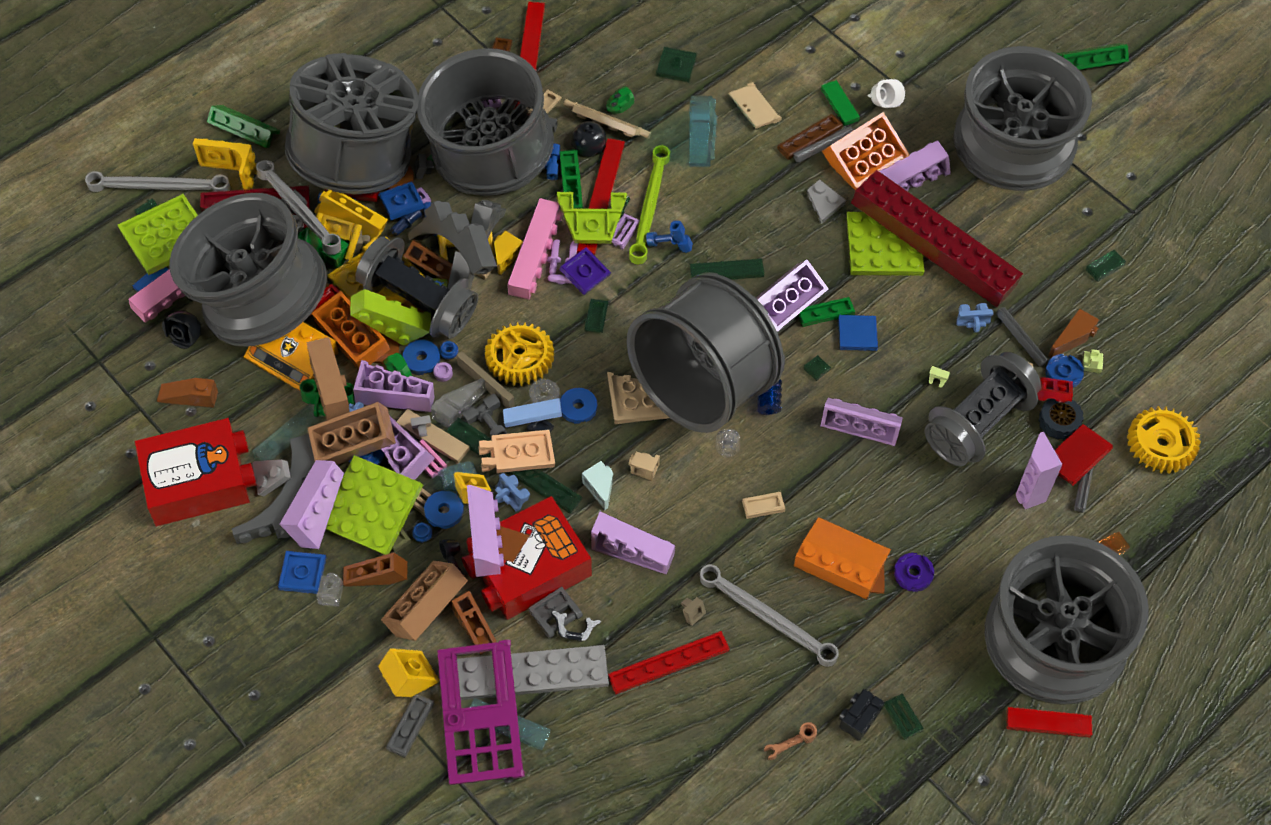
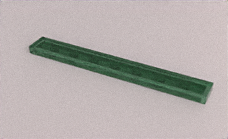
M459 417L446 431L451 436L468 445L478 455L479 441H492L490 437ZM491 452L480 456L483 458H491ZM540 469L506 472L509 475H515L520 482L543 497L548 498L552 496L557 505L570 514L582 501V496Z

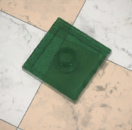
M664 47L656 76L690 82L697 53Z

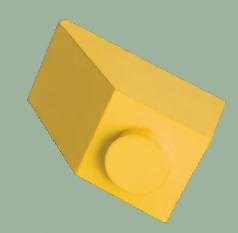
M506 230L501 235H498L494 241L499 275H502L518 258L523 244L522 240Z
M461 472L454 474L455 486L464 504H469L467 485H473L491 492L484 475Z

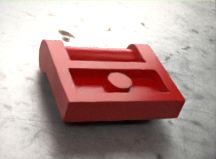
M1040 378L1041 389L1037 393L1039 400L1045 401L1050 398L1062 403L1072 402L1073 381Z

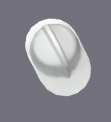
M882 80L872 87L871 94L868 97L877 106L883 108L897 107L904 101L905 90L902 83L898 80Z

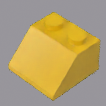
M390 648L378 665L395 696L412 697L440 681L422 651Z

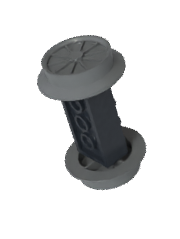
M385 237L376 239L368 247L358 264L355 274L356 281L363 285V289L378 293L383 287H386L423 311L431 313L433 319L430 325V335L436 338L442 334L450 339L456 337L470 320L478 303V294L470 289V280L463 278L455 283L451 289L444 285L438 286L431 277L427 275L424 277L413 266L407 267L404 265V262L401 260L405 245L403 239L395 238L391 241Z
M1003 352L999 356H987L981 363V373L984 381L954 410L944 406H936L930 411L929 423L925 427V436L930 446L941 458L956 466H964L968 462L981 461L986 452L982 437L1012 408L1020 411H1029L1037 405V393L1041 389V381L1035 369L1021 356L1011 352Z

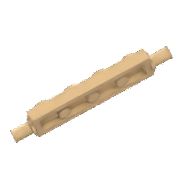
M567 99L564 101V106L571 108L572 112L577 113V117L583 119L588 117L593 119L592 122L602 125V123L608 125V129L618 131V129L624 131L623 134L629 137L640 135L649 139L651 136V132L641 127L583 106L577 102L574 103Z

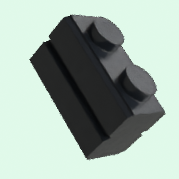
M863 689L860 694L855 693L850 701L852 706L849 710L845 708L839 717L841 720L840 729L861 741L877 718L885 703L866 689Z

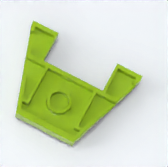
M557 192L556 197L574 243L611 244L627 199V193H611V209H574L573 192Z

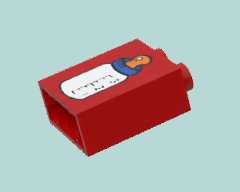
M229 418L135 441L147 508L155 526L250 503L247 488L257 486L252 464L242 465L239 456L249 453V448L244 430L233 432Z

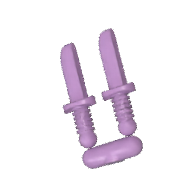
M554 240L551 256L547 258V262L550 263L548 280L558 284L572 283L565 275L556 274L557 263L561 262V258L558 257L560 240ZM574 241L571 243L569 258L565 259V263L577 254L578 243H574Z

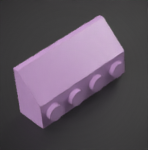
M804 260L795 265L756 298L767 310L768 316L778 331L826 292L828 287L809 261Z
M828 398L825 403L821 426L895 446L903 417L892 413L880 412L873 408L861 407L858 404L846 403L840 399Z
M1041 432L1038 436L1016 492L1018 502L1022 503L1025 509L1047 501L1062 466L1060 459L1044 432Z
M467 485L476 577L501 574L500 566H504L503 554H499L498 548H502L501 535L497 536L496 531L500 530L499 517L495 518V512H498V502L493 500L492 492L473 485Z

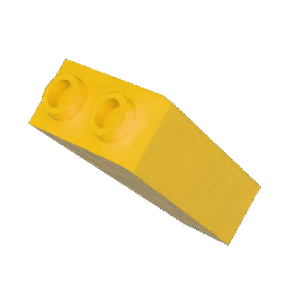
M331 190L324 191L319 198L321 203L318 204L314 211L316 215L319 212L362 225V235H369L370 240L374 237L378 238L382 234L388 221L387 218L344 193Z

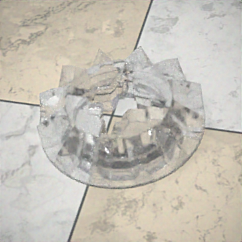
M548 379L534 382L529 389V397L533 403L559 398L560 391L558 385ZM541 391L544 393L548 391V396H541Z

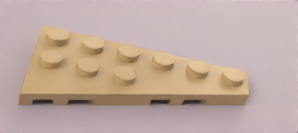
M607 372L614 424L669 418L650 399L638 379L631 378L629 375H624L623 377Z

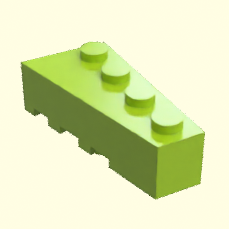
M366 289L351 296L350 316L403 346L430 333L431 313L427 311L423 314L418 312L416 307L410 306L407 308L401 306L399 301H387L385 296Z

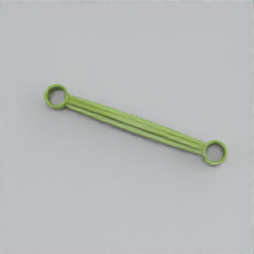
M664 145L656 146L653 149L652 160L654 166L644 199L636 243L629 250V259L634 264H643L647 260L646 236L650 232L664 165L670 161V149ZM663 153L667 156L660 158L657 157L656 154ZM635 251H641L644 253V255L637 257L634 256L632 253Z

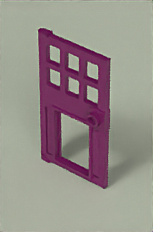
M511 640L437 650L449 785L525 777L510 648ZM492 651L497 704L462 708L457 655ZM510 726L512 743L497 745L495 728ZM489 728L491 746L476 748L475 730ZM469 731L470 749L456 750L454 733ZM512 750L514 767L499 769L497 752ZM492 752L493 770L478 772L477 754ZM471 755L473 772L458 775L456 757Z

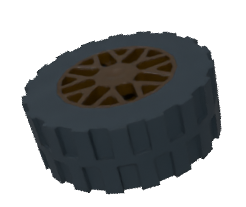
M1048 399L1041 409L1038 421L1040 422V428L1049 437L1057 440H1066L1082 425L1084 413L1081 410V406L1075 400L1062 403L1055 399Z

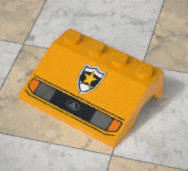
M302 322L294 330L274 341L249 346L244 358L300 391L302 381L306 379L315 380L306 342L327 338L328 336ZM330 338L334 355H337L339 352L336 341Z

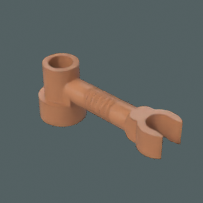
M806 722L800 727L798 735L779 744L765 746L764 752L768 750L774 751V754L770 755L768 760H774L782 751L803 741L806 743L813 742L817 735V728L813 723Z

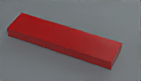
M1008 707L1007 729L1091 738L1092 715Z

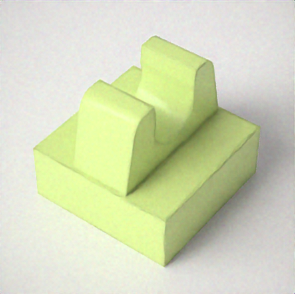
M1100 350L1084 351L1082 362L1084 371L1102 372L1103 354L1100 353Z
M932 366L929 383L932 384L933 380L937 378L940 380L939 387L942 388L949 379L950 372Z

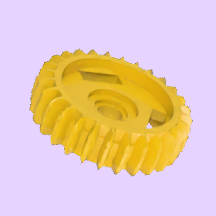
M517 322L516 326H512L510 323L508 328L502 326V331L497 329L496 334H491V339H488L487 345H485L486 365L489 368V372H493V376L498 377L500 382L505 379L506 385L509 382H512L513 386L516 383H520L522 387L523 382H527L530 385L531 380L537 382V377L543 379V373L548 374V369L552 368V363L554 362L553 343L550 341V336L546 335L545 330L540 332V327L534 329L533 323L530 326H527L526 322L524 325H519ZM518 348L524 349L522 354H516L514 351ZM499 349H503V362L497 360L496 353Z
M1159 406L1156 410L1150 407L1148 411L1144 409L1141 414L1139 413L1133 419L1128 429L1127 439L1129 441L1127 445L1131 446L1130 452H1135L1133 457L1140 458L1139 464L1144 462L1146 463L1145 468L1151 466L1153 467V472L1157 468L1160 469V473L1166 470L1168 474L1171 473L1172 469L1177 473L1179 469L1184 470L1186 466L1191 465L1200 450L1201 441L1198 440L1200 434L1196 433L1197 427H1192L1194 421L1188 422V416H1181L1182 411L1177 414L1174 412V408L1168 411L1167 406L1164 410H1161ZM1157 423L1148 430L1143 428L1147 424ZM1180 433L1183 435L1187 446H1183ZM1164 439L1167 441V445L1162 446L1157 440Z

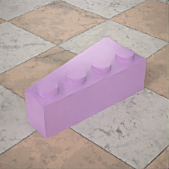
M937 140L879 172L908 191L911 186L916 188L922 186L926 180L930 179L931 182L937 180L941 174L945 176L951 174L949 155Z
M361 360L353 389L355 403L361 402L364 405H370L379 402L389 408L431 412L435 398L432 382L413 376L406 377L401 375V372H390L384 370L382 366H372L368 362Z
M389 415L396 444L382 448V451L396 473L415 480L435 458Z
M315 461L280 523L301 548L319 549L344 474L334 461Z
M599 512L591 531L592 550L667 574L675 554V545L669 541L657 538L602 512Z

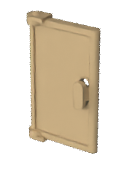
M753 82L747 84L746 87L729 93L730 97L741 109V112L756 129L781 121V116L774 111Z

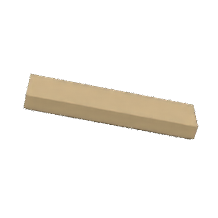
M409 409L397 420V423L409 434L420 441L423 439L430 447L456 463H459L470 450L468 445L432 423L431 426L426 427L427 436L420 437L418 429H412L411 418L420 416Z

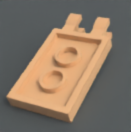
M549 430L492 435V441H479V455L491 452V458H482V472L491 471L496 468L497 473L555 467Z

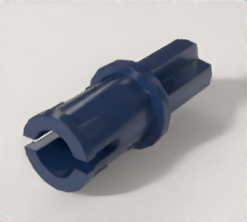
M418 210L401 216L400 221L390 231L394 236H397L406 228H411L412 224L422 216L421 211Z

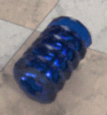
M781 379L768 391L758 395L757 412L759 414L772 415L781 412Z

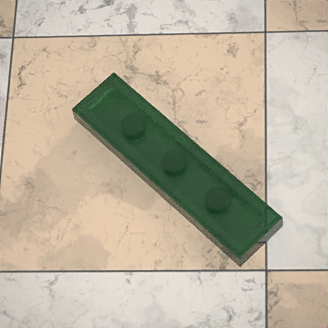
M762 258L690 264L691 278L706 272L717 273L730 280L764 277L765 274Z

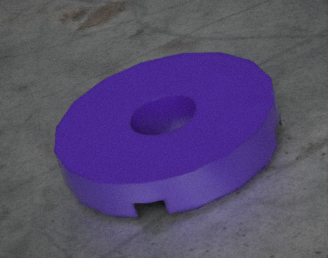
M908 553L898 559L894 567V576L896 582L902 588L918 592L930 586L935 570L932 562L927 557L917 555V553ZM915 568L920 574L914 576L910 574L909 570Z

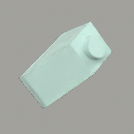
M600 461L582 473V483L603 509L606 510L609 506L613 472L609 466H605Z

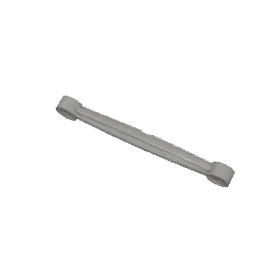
M269 160L258 162L256 165L257 177L261 180L269 181L289 207L322 241L323 251L331 255L340 252L341 238L336 234H329L308 207L275 173L274 163Z
M93 171L85 177L88 189L92 192H99L105 187L157 190H213V192L230 191L231 188L229 179L225 175H216L212 180L168 177H103L102 173ZM95 179L101 180L97 184H90V182ZM218 183H226L224 187H215Z
M709 564L701 569L700 582L703 586L708 588L717 587L757 617L817 654V660L821 665L829 667L836 663L838 649L834 644H821L778 612L721 577L717 566ZM712 571L716 573L717 578L714 581H708L704 579L703 574ZM828 649L834 653L835 658L825 660L821 657L820 653L822 650Z

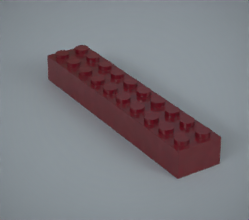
M875 170L856 189L851 204L998 308L1018 285L1023 275L1021 271L878 170Z

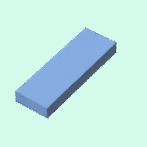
M557 398L503 409L505 427L562 417L560 399Z

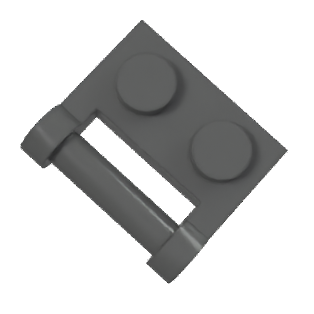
M560 587L529 608L530 614L549 639L558 631L556 622L551 626L547 623L554 618L551 615L552 611L560 614L568 608L571 610V613L564 619V626L575 619L578 620L583 617L581 610L563 587Z

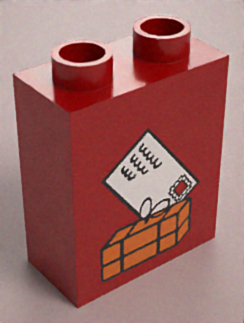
M552 496L500 522L502 527L530 536L513 562L504 560V566H500L501 574L481 576L487 586L481 590V594L491 612L500 608L508 620L528 610L560 587L566 590L592 576V559ZM471 536L467 538L469 555L463 557L462 562L468 575L473 580L477 577Z

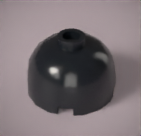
M582 122L572 133L571 145L582 156L593 157L594 154H601L606 145L605 131L595 122Z
M187 311L173 312L162 322L165 336H170L173 339L171 343L179 348H189L200 337V323L195 315Z

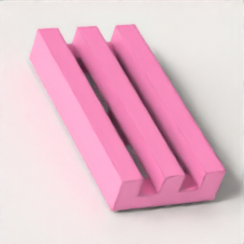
M422 439L420 444L441 466L439 468L432 461L430 465L435 471L433 472L428 466L424 469L433 479L447 468V464Z

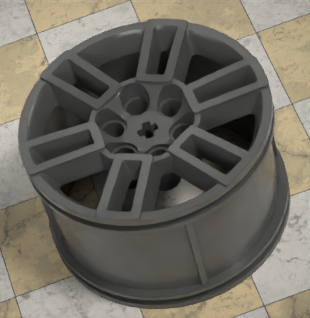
M500 49L470 50L457 54L438 65L423 82L418 94V118L424 133L429 139L435 167L442 178L453 188L474 195L507 193L530 183L546 166L554 148V133L550 118L543 108L544 93L540 78L535 69L525 59ZM504 99L497 112L495 108H485L481 103L487 100ZM517 103H520V104L515 108V110L512 112V110H513L514 107L517 105ZM473 106L479 116L471 115L467 108ZM532 109L527 121L522 126H517L529 110ZM459 113L465 120L467 129L444 131L446 125L456 114Z
M337 53L314 59L300 67L293 74L289 91L291 110L289 129L286 134L285 153L289 164L301 177L318 187L347 194H365L384 190L396 184L404 177L410 166L411 139L419 99L415 86L403 71L390 63L387 64L374 58Z
M706 272L692 277L679 288L676 296L659 308L645 311L631 323L628 329V356L641 386L656 406L669 418L681 426L696 432L709 433L720 429L731 420L736 409L752 396L761 395L779 381L784 371L785 356L777 330L768 316L767 310L755 296H752L742 286L717 273Z

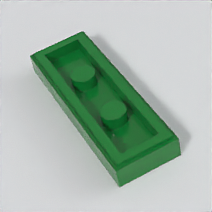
M837 80L821 85L823 94L844 126L860 120L859 114Z
M850 297L807 306L798 314L801 326L806 327L836 320L839 315H855V309Z

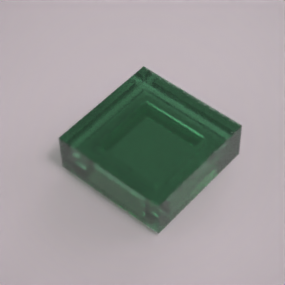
M818 355L804 365V370L816 381L831 369Z

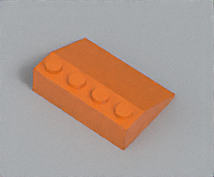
M884 112L822 151L831 167L855 191L875 170L887 169L894 165L895 162L903 160L910 155Z
M818 517L795 557L794 567L864 599H868L891 549Z

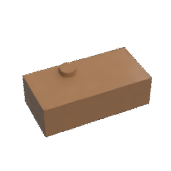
M330 338L306 342L310 365L326 420L349 413V404L344 386H347L344 375H340Z
M379 402L308 427L315 461H334L338 465L352 460L354 455L360 457L396 444L388 408Z
M433 561L384 615L381 621L396 637L416 641L468 580L454 564Z

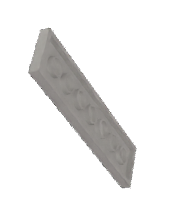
M605 645L511 654L515 695L609 686ZM492 656L457 659L461 700L496 697Z

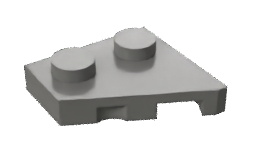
M821 180L817 181L807 190L809 200L812 201L814 211H817L821 224L845 205L846 200Z
M281 459L252 462L258 495L266 496L291 478L288 461Z

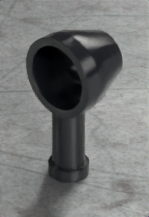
M455 539L441 540L439 547L443 558L448 563L454 564L462 572L454 557L460 552L459 542Z

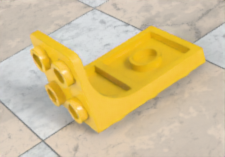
M194 139L193 146L199 166L239 171L243 190L253 188L254 174H257V163H255V153L252 151L251 145Z

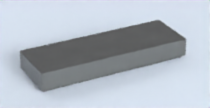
M419 694L413 696L388 742L386 750L406 758L434 705L433 700Z

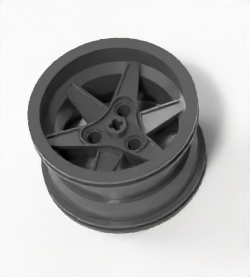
M1027 46L1008 47L986 55L972 68L966 82L964 91L965 107L958 116L954 130L956 152L962 163L971 173L984 182L1002 189L1029 191L1055 183L1070 169L1077 152V135L1085 127L1091 112L1092 95L1088 82L1071 62L1058 54L1041 48ZM996 103L998 107H992L987 105Z
M246 193L229 197L200 213L178 237L171 252L169 265L171 277L181 292L191 300L202 303L204 320L212 332L220 340L236 346L265 344L288 334L308 318L320 302L326 287L327 271L316 249L308 242L297 238V223L288 207L280 199L263 193Z
M1053 536L1038 540L1022 549L1011 560L1003 574L999 591L989 607L985 621V642L988 653L1000 674L1013 687L1034 699L1053 704H1076L1088 701L1104 693L1112 686L1124 669L1128 657L1135 651L1142 640L1149 616L1147 595L1134 569L1123 557L1109 547L1091 539L1078 536ZM1045 582L1047 598L1039 602L1025 596L1020 591L1028 585ZM1063 584L1076 587L1091 597L1079 596L1072 601ZM1041 609H1046L1049 613H1044ZM1104 609L1112 621L1115 633L1098 627L1089 620L1100 610ZM1013 615L1037 627L1024 638L1015 625ZM1065 636L1070 637L1073 641L1067 640ZM1080 642L1107 655L1093 663L1080 664ZM1054 644L1058 660L1041 651Z

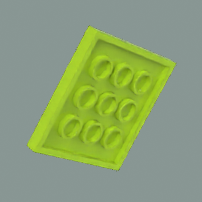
M182 194L118 224V228L147 274L150 275L170 265L171 252L178 237L198 215L185 195Z
M847 212L851 275H924L923 254L864 212Z
M354 455L342 478L326 530L383 555H387L390 553L423 484Z

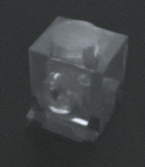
M328 573L327 576H321L316 595L319 605L339 607L343 582L342 578H339L337 574Z

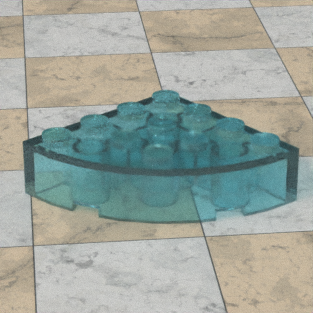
M691 95L689 166L710 167L711 160H714L717 115L715 113L716 99H713V96Z

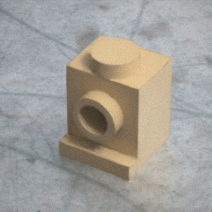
M636 451L635 455H631L628 464L631 466V474L653 481L659 467L660 456L656 455L654 458L648 453Z

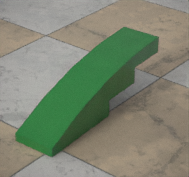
M577 150L560 151L563 192H573V208L583 209Z

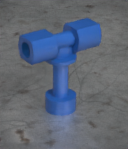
M554 144L549 161L544 169H547V179L549 180L558 179L559 168L557 161L560 159L559 144Z
M681 221L671 222L670 234L657 235L656 232L647 233L646 241L649 247L657 246L658 242L671 241L673 245L678 244L681 252L692 251L693 243L688 235H684L685 228Z

